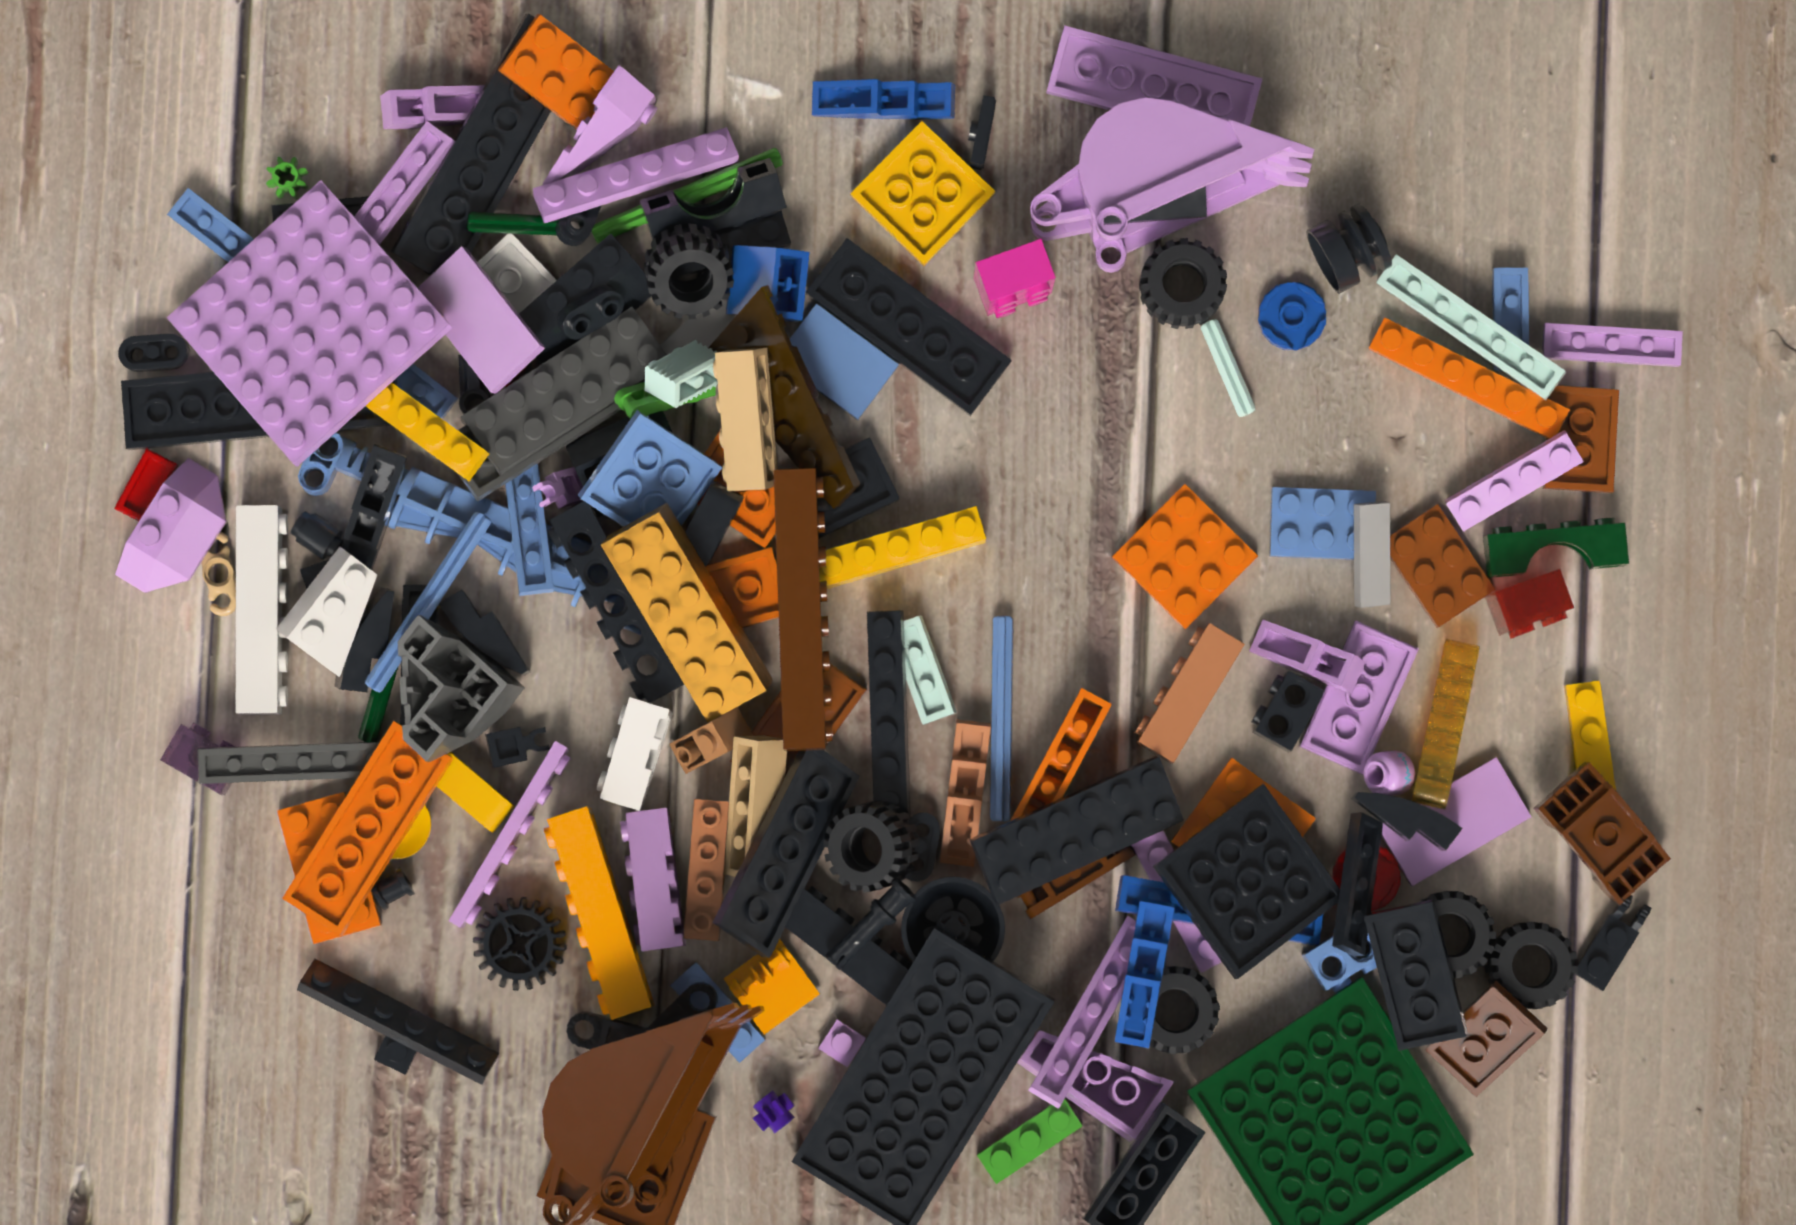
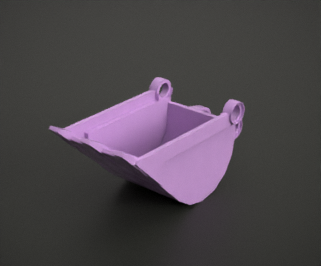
M1145 97L1119 103L1099 117L1082 142L1079 164L1034 197L1030 206L1031 229L1038 239L1044 241L1089 233L1096 248L1095 258L1099 268L1105 272H1117L1124 266L1127 253L1279 185L1307 187L1309 178L1294 172L1310 173L1312 164L1298 158L1312 159L1315 149L1230 119L1227 121L1173 101ZM1206 186L1207 217L1127 223L1133 218ZM1044 201H1048L1047 203H1045L1043 206H1041L1039 209L1036 210V207L1038 206V204H1040L1041 202H1044ZM1049 215L1051 218L1045 219L1041 218V216ZM1113 215L1118 217L1122 224L1104 225L1103 219ZM1036 223L1040 226L1056 225V227L1050 232H1042L1038 229ZM1108 247L1118 249L1121 258L1115 264L1105 263L1101 258V253L1104 249Z

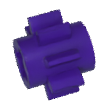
M772 1090L753 1106L758 1113L753 1117V1120L762 1131L769 1127L775 1134L795 1118L789 1111L795 1105L785 1092L778 1097Z

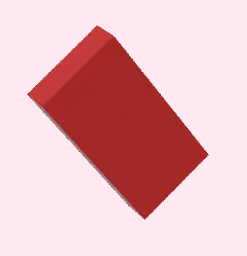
M146 448L114 509L139 522L162 484L176 471L179 465Z

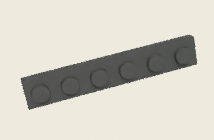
M380 741L197 748L198 783L358 778Z

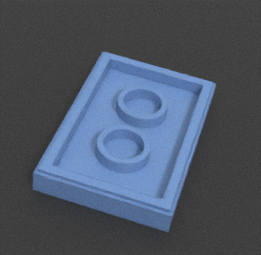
M818 304L813 307L790 338L791 344L797 346L817 391L857 420L860 419L899 367L898 363Z

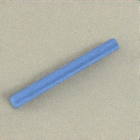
M477 511L474 512L366 678L365 684L376 692H382L402 661L401 657L398 656V640L418 615H422L427 619L431 617L490 526L491 520L487 516Z
M996 616L993 618L990 819L999 822H1006L1011 818L1013 618L1010 616Z

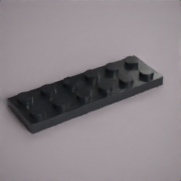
M848 238L845 239L806 291L807 296L970 417L1012 362L1010 358Z
M825 750L798 751L712 923L761 957L770 958L825 848L823 847L824 839L830 838L826 830L829 825L835 824L832 819L837 814L842 813L860 776Z
M1154 756L969 840L995 904L999 905L1184 821L1160 757Z

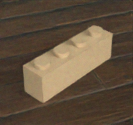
M767 348L716 352L713 373L718 381L719 394L716 398V407L721 415L722 428L719 433V441L724 449L725 463L722 467V475L727 483V491L774 487V470H778Z
M765 735L734 736L724 875L736 876L785 779L787 751L783 749V739Z

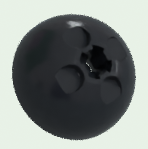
M945 877L929 882L915 893L918 900L914 904L909 903L906 906L901 923L903 944L913 962L935 926L951 936L957 937L958 940L992 961L996 959L1004 942L1005 921L1000 905L995 904L991 893L985 887L966 878Z

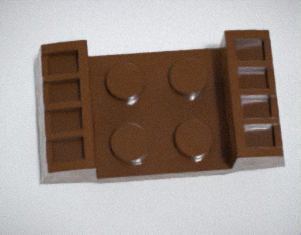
M1590 762L1581 764L1533 808L1547 826L1555 829L1593 873L1594 877L1592 879L1600 889L1619 905L1671 859L1657 842L1655 836Z

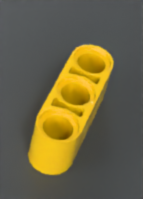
M452 752L447 753L454 759L437 787L485 828L494 833L515 806Z

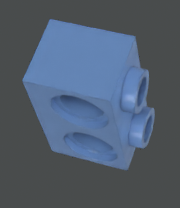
M1369 935L1367 936L1369 951L1361 959L1333 947V936L1302 954L1322 989L1327 991L1332 988L1334 993L1351 984L1350 976L1359 970H1362L1363 974H1367L1377 968ZM1329 956L1336 958L1340 966L1338 973L1332 977L1325 975L1322 971V962Z

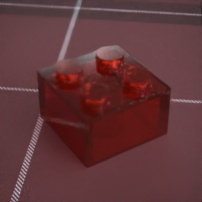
M1560 569L1504 588L1485 597L1499 636L1508 633L1510 639L1535 630L1533 625L1535 623L1541 622L1542 627H1546L1567 619L1566 612L1574 608Z

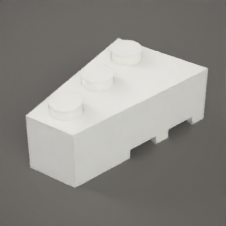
M629 697L628 704L623 705L618 719V724L621 725L618 738L613 737L607 757L611 758L608 772L602 771L596 790L601 791L600 799L642 811L673 715L669 709Z

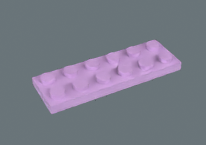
M1064 25L1046 93L1106 110H1111L1119 103L1140 98L1173 101L1227 121L1230 119L1250 126L1262 78Z

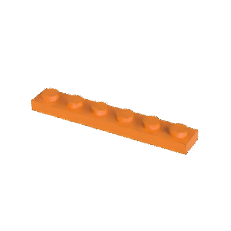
M1385 317L1369 346V350L1547 439L1559 433L1570 412V409L1548 398L1544 400L1530 389Z

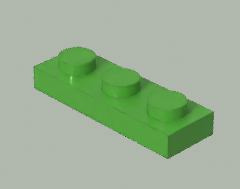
M1064 1099L1059 1109L1052 1104L978 1153L977 1156L994 1182L998 1184L1083 1125Z

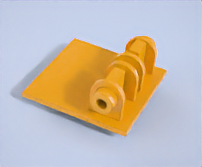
M779 939L770 958L761 957L756 954L724 978L729 989L742 1005L749 1004L752 1008L756 1006L764 1007L765 1011L753 1019L764 1035L820 994L781 939Z

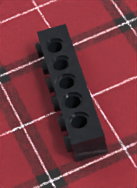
M584 501L550 519L552 528L547 530L556 549L563 546L569 558L563 562L571 577L574 579L579 576L585 589L581 590L580 593L589 610L596 607L602 618L596 623L605 640L612 637L618 650L614 651L613 654L622 671L629 668L634 678V681L629 684L637 699L642 700L645 698L647 703H652L684 686L685 684L601 547V543L607 537L589 504ZM584 534L590 538L592 545L588 551L579 553L572 548L571 541L576 535ZM593 565L604 566L608 571L607 579L602 583L592 582L587 574L590 567ZM611 595L620 596L624 601V609L617 614L609 613L604 607V601L607 597ZM628 625L637 627L641 633L640 640L635 644L625 643L620 635L624 627ZM643 656H651L657 662V670L651 675H644L637 668V662Z

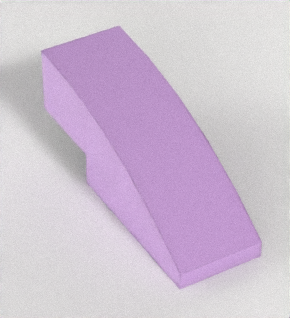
M485 85L426 86L423 89L388 90L380 96L383 129L422 128L426 121L435 127L463 124Z
M1262 620L1249 650L1251 653L1351 694L1365 665V661L1354 654L1329 646L1318 639L1266 620Z

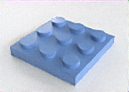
M637 410L578 493V496L581 500L622 526H626L663 504L668 503L682 526L716 478L722 466Z

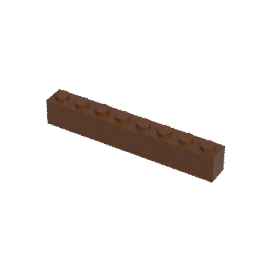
M815 468L774 470L784 751L826 750V742L833 741L832 720L825 721V707L831 706V685L824 686L823 672H830L829 651H823L822 637H829L828 616H821V602H828L827 581H820V567H826V546L819 547L818 533H825L824 512H818L817 498H824L823 477H816Z

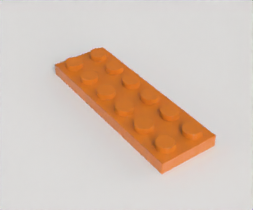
M393 721L282 899L336 934L343 936L454 758L445 754L431 762H426L403 740L402 725Z

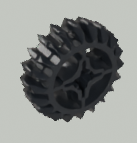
M521 897L520 905L516 908L513 898H507L508 910L504 911L502 905L496 903L494 904V909L498 913L496 917L489 912L483 914L484 918L490 922L488 927L480 923L476 925V929L485 932L484 938H473V943H483L484 950L474 951V957L485 955L487 960L478 967L480 970L487 969L489 966L493 968L487 976L490 981L494 980L498 974L502 975L499 982L500 987L505 988L509 979H512V988L514 991H518L521 980H524L527 990H531L534 986L532 978L536 977L537 981L544 985L546 978L542 972L546 971L552 976L557 974V971L550 966L552 961L557 964H563L564 959L556 956L555 953L556 950H567V945L557 944L556 938L565 937L566 931H554L553 927L559 925L561 919L557 917L550 922L548 921L547 917L552 913V908L547 907L542 913L538 912L541 901L535 900L531 909L527 908V897ZM518 914L528 915L536 919L541 925L528 932H523L514 924L511 916ZM502 923L507 935V942L499 951L493 953V935L496 928ZM514 934H520V938H523L524 935L530 937L535 934L525 944L526 954H520V950L516 952L512 950L505 954L515 944ZM547 934L548 950L544 960L539 965L533 953V946L538 939ZM511 956H518L530 971L526 973L511 972L500 965L499 962Z

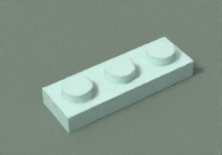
M922 615L904 621L906 681L922 725L957 713Z

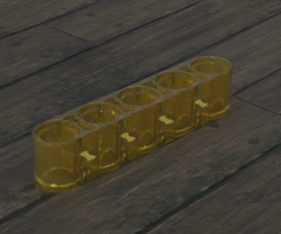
M1445 639L1412 802L1446 810L1480 649L1478 645Z

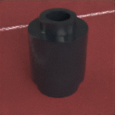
M305 511L291 529V534L296 537L295 541L322 560L328 556L332 557L339 547L342 548L344 540L341 539L343 532L316 513L311 515Z

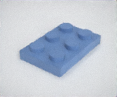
M1272 487L1269 557L1354 560V504L1376 502V491Z

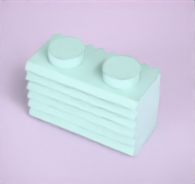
M694 340L683 347L675 348L672 353L659 360L651 361L645 367V391L676 409L679 405L682 406L684 402L687 403L688 400H692L693 397L697 398L698 394L702 395L703 392L706 393L708 389L711 390L713 386L716 387L718 384L713 373V363L717 351L713 352L711 348L708 349L706 345L698 344L697 340Z

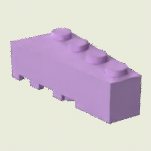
M659 808L625 813L626 821H620L623 842L629 841L630 855L625 856L627 876H633L634 890H629L631 910H637L638 924L634 925L636 945H641V951L686 946L669 809Z

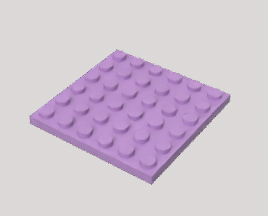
M322 180L314 185L167 317L296 467L453 328Z

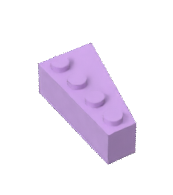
M1041 1030L1037 1031L1017 1063L1037 1076L1058 1037ZM1091 1051L1066 1098L1130 1142L1137 1138L1174 1081L1161 1078L1143 1069L1114 1060L1112 1057Z

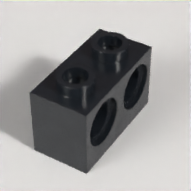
M1287 671L1284 677L1277 675L1268 690V693L1273 695L1267 707L1260 705L1251 723L1256 725L1252 733L1288 753L1291 752L1325 690L1291 671ZM1288 686H1297L1301 689L1303 699L1300 704L1293 705L1286 700L1285 691ZM1272 716H1280L1285 720L1286 730L1282 735L1273 734L1269 730L1268 722Z

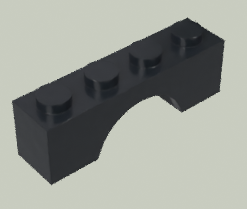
M770 158L737 168L736 179L731 189L723 197L711 203L694 204L681 199L673 190L640 200L652 241L654 238L662 239L661 232L666 229L669 232L675 231V225L681 224L682 229L688 228L689 224H696L697 230H701L705 226L710 229L712 234L714 231L726 227L741 226L747 220L760 216H772L778 210L787 208L777 171Z

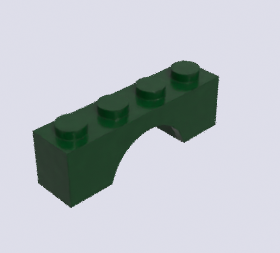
M1612 517L1595 519V525L1581 526V521L1576 520L1560 522V528L1547 529L1546 523L1526 525V531L1513 532L1512 526L1491 528L1492 534H1487L1483 537L1486 576L1488 578L1521 576L1526 573L1529 562L1539 549L1551 545L1565 546L1574 550L1583 558L1589 570L1624 567L1629 564L1625 523H1615V518Z

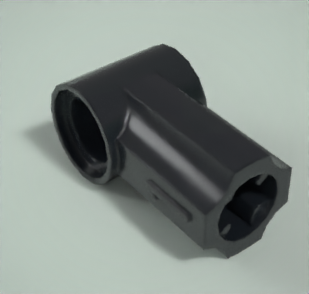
M458 355L459 407L464 415L468 412L467 404L469 401L475 398L485 401L490 398V391L463 356Z

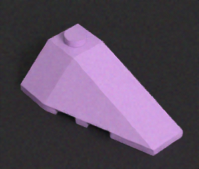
M618 65L593 102L595 104L593 117H587L581 121L574 136V140L577 141L574 147L568 145L563 150L544 180L543 185L577 175L636 131L642 122L647 125L657 111V107L654 106L656 103L655 95Z

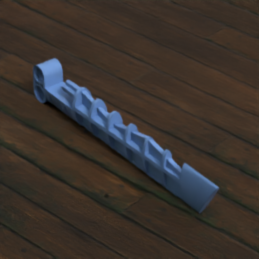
M335 433L329 439L338 442V450L329 456L320 453V447L313 452L301 465L298 474L299 483L308 494L320 496L330 489L337 472L361 481L370 457V453H368L369 447L365 446L362 450L356 448L357 442ZM412 467L410 470L404 468L396 496L399 499L394 503L388 527L394 530L396 527L427 532L425 543L430 544L435 534L458 538L474 512H480L491 520V524L477 545L502 562L498 571L499 575L503 576L507 567L516 572L508 507L485 497L477 502L469 490L415 467ZM318 470L324 473V481L318 487H310L306 484V477L311 471ZM546 524V530L552 528V526ZM547 532L554 592L574 595L571 606L576 607L579 598L582 597L580 591L585 589L579 576L574 579L571 577L563 562L569 558L563 546L556 549ZM576 536L571 541L572 548L579 553L588 551L592 543ZM593 565L587 573L589 579L594 583H602L608 577V571L602 565ZM611 595L605 599L606 602L614 603L610 613L617 614L624 609V601L620 596ZM633 625L624 627V629L641 635L640 630Z

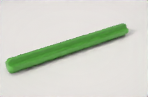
M772 148L673 191L681 199L690 203H696L731 188L736 179L737 168L770 158L774 167L778 168L782 166L783 160L777 148ZM641 204L594 224L592 234L595 241L600 243L610 233L616 237L646 224Z

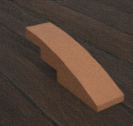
M959 719L956 721L940 863L974 867L975 853L969 839L978 836L991 723Z

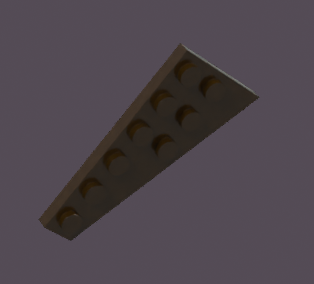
M766 285L756 292L708 349L711 348L713 352L736 349L767 348L775 441L799 469L815 468L816 477H823L824 498L834 509L842 505L860 485V481L844 447L838 445L830 428L833 423L828 413L824 414L816 398L820 395L797 346H793L784 329L787 324L782 313L777 314L770 299L773 297L769 285Z

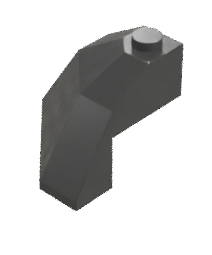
M418 615L397 642L398 656L402 659V677L399 678L401 704L404 705L405 725H402L403 740L426 762H431L475 740L508 711L525 689L508 671L475 646L422 615Z

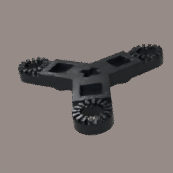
M696 982L691 984L647 1028L617 1019L611 1020L610 1017L582 1011L575 1014L569 1020L566 1033L572 1044L590 1050L678 1022L682 1018L715 1009L718 1004V995L710 984ZM698 990L706 992L710 999L709 1006L705 1009L695 1008L690 1000L693 992ZM581 1020L589 1021L594 1027L593 1036L588 1039L579 1037L575 1031L577 1022Z

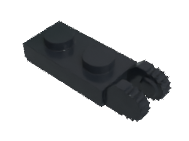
M1632 895L1625 899L1621 905L1617 904L1613 912L1606 916L1576 965L1578 966V974L1575 975L1600 991L1605 990L1639 935L1638 930L1644 924L1652 909L1646 904L1640 907L1630 926L1620 921L1619 919L1632 903Z

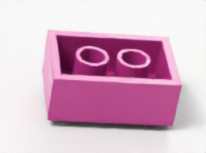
M1042 239L975 262L973 277L987 316L995 314L996 318H1002L1016 312L1015 307L1026 302L1029 307L1047 301V296L1052 293L1056 279Z

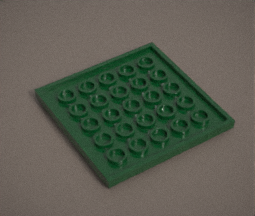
M1359 977L1348 986L1186 1090L1271 1225H1367L1474 1155L1409 1050H1398L1392 1023L1362 977Z

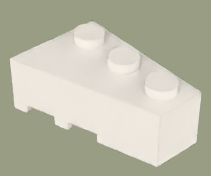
M339 547L277 627V630L340 677L377 574L343 548Z

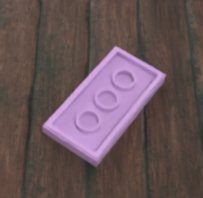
M461 246L418 287L421 293L453 327L445 335L493 394L498 393L545 349L544 345L465 247Z
M1354 621L1342 649L1365 661L1353 693L1351 694L1326 685L1325 692L1316 707L1299 747L1363 775L1365 763L1375 750L1419 648L1361 622Z
M1495 757L1417 802L1444 815L1463 828L1446 851H1441L1417 832L1410 840L1405 841L1384 824L1381 836L1392 855L1396 858L1410 886H1414L1531 818V815L1499 760Z

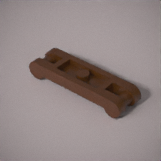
M1131 846L1116 851V855L1108 860L1105 856L1041 885L1048 897L1040 902L1032 890L1016 898L1021 897L1027 907L1025 912L1029 919H1032L1132 858L1136 853Z

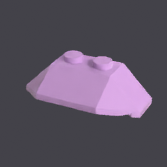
M188 458L162 484L126 541L115 575L144 593L189 581L227 522L219 476Z

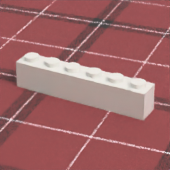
M278 505L236 506V713L240 715L282 714V707H287L288 688L287 686H282V672L288 671L287 651H282V638L286 637L277 630V627L285 618L282 617V603L288 602L287 582H282V569L288 568V549L282 548V534H288V515L282 514V508Z

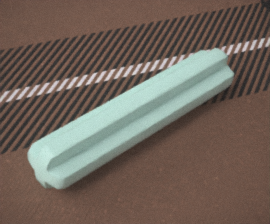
M1217 319L1205 322L1201 326V331L1239 417L1249 415L1255 411V405L1220 323Z

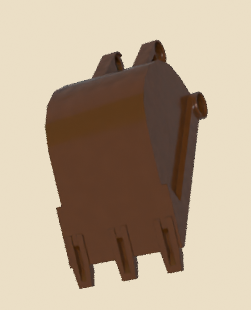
M738 1003L728 1004L682 1018L675 1023L590 1049L567 1062L550 1083L542 1109L544 1138L556 1161L543 1206V1216L546 1222L550 1225H583L590 1220L603 1203L612 1208L624 1207L629 1204L633 1195L639 1203L645 1205H656L662 1202L668 1191L667 1184L662 1178L668 1164L741 1026L765 1011L764 1007L756 1006L752 1008L749 1004L738 1006ZM648 1179L654 1180L659 1186L658 1195L652 1200L645 1198L641 1189L643 1183ZM626 1190L625 1197L621 1201L615 1202L610 1198L614 1191ZM559 1200L558 1215L562 1221L556 1220L552 1215V1207ZM584 1210L583 1216L580 1219L575 1220L578 1217V1215Z

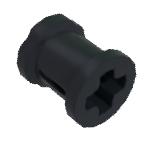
M401 867L395 869V874L375 883L372 888V892L383 910L388 909L390 903L406 894L409 896L415 894L410 881Z

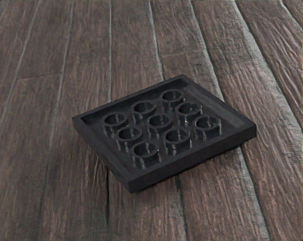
M1264 784L1258 786L1153 866L1234 979H1239L1337 904L1340 893L1338 885Z

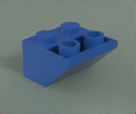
M734 245L731 258L734 284L733 288H729L730 296L727 300L726 314L737 315L761 287L769 285L773 297L770 299L777 314L782 313L785 322L803 321L810 252L776 247Z

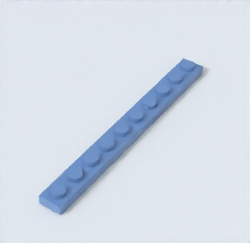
M187 188L167 214L227 262L232 260L254 240L189 188ZM412 364L397 377V386L442 419L458 400L456 396L415 364Z

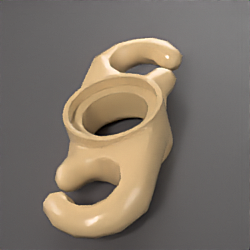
M220 532L216 539L226 543L228 536ZM223 546L218 553H212L209 550L201 562L202 576L209 589L208 599L214 601L220 594H226L230 598V603L227 607L222 608L215 603L210 605V610L218 616H228L235 612L236 571L229 557L230 548L228 546ZM216 564L226 565L229 571L227 579L222 583H214L210 578V570Z

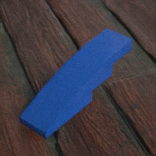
M878 79L813 81L812 116L857 119H955V84L952 82L917 83L916 81L881 82Z
M1147 898L1140 899L1115 1042L1144 1048L1150 1047L1175 904Z

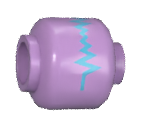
M1397 750L1375 753L1365 763L1364 781L1372 793L1390 796L1404 794L1414 783V764L1409 756Z

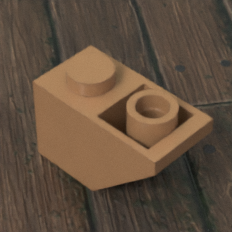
M736 707L671 742L669 745L683 771L687 774L733 749L734 736H753L740 710Z

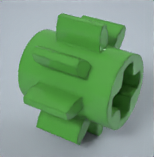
M279 156L277 159L278 165L274 168H266L273 178L268 180L266 185L268 188L279 187L276 191V196L279 199L285 193L291 194L294 199H297L296 192L300 188H308L307 184L302 181V177L306 176L309 172L306 168L296 169L298 166L296 157H293L290 163L284 162ZM291 171V174L294 176L293 182L286 181L284 184L280 179L281 175H288Z

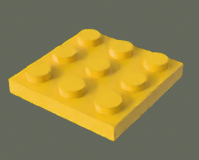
M921 121L850 193V196L915 259L925 266L995 195L996 191Z

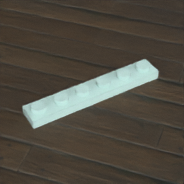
M1397 254L1392 259L1391 268L1385 270L1376 282L1379 286L1544 400H1547L1566 373L1557 364Z

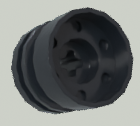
M1360 203L1350 208L1351 216L1345 211L1338 214L1341 230L1338 231L1334 224L1327 219L1306 231L1310 248L1322 273L1338 294L1360 283L1357 267L1360 266L1369 277H1373L1377 274L1376 265L1382 271L1392 266L1387 241L1380 226Z

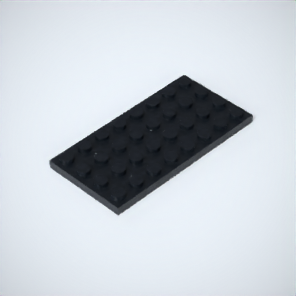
M935 926L791 1162L893 1225H917L1054 1004L1055 999Z

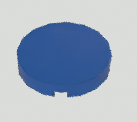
M1301 282L1280 284L1272 288L1264 296L1258 310V324L1263 336L1272 345L1282 350L1297 351L1309 347L1320 337L1326 325L1325 304L1314 288Z

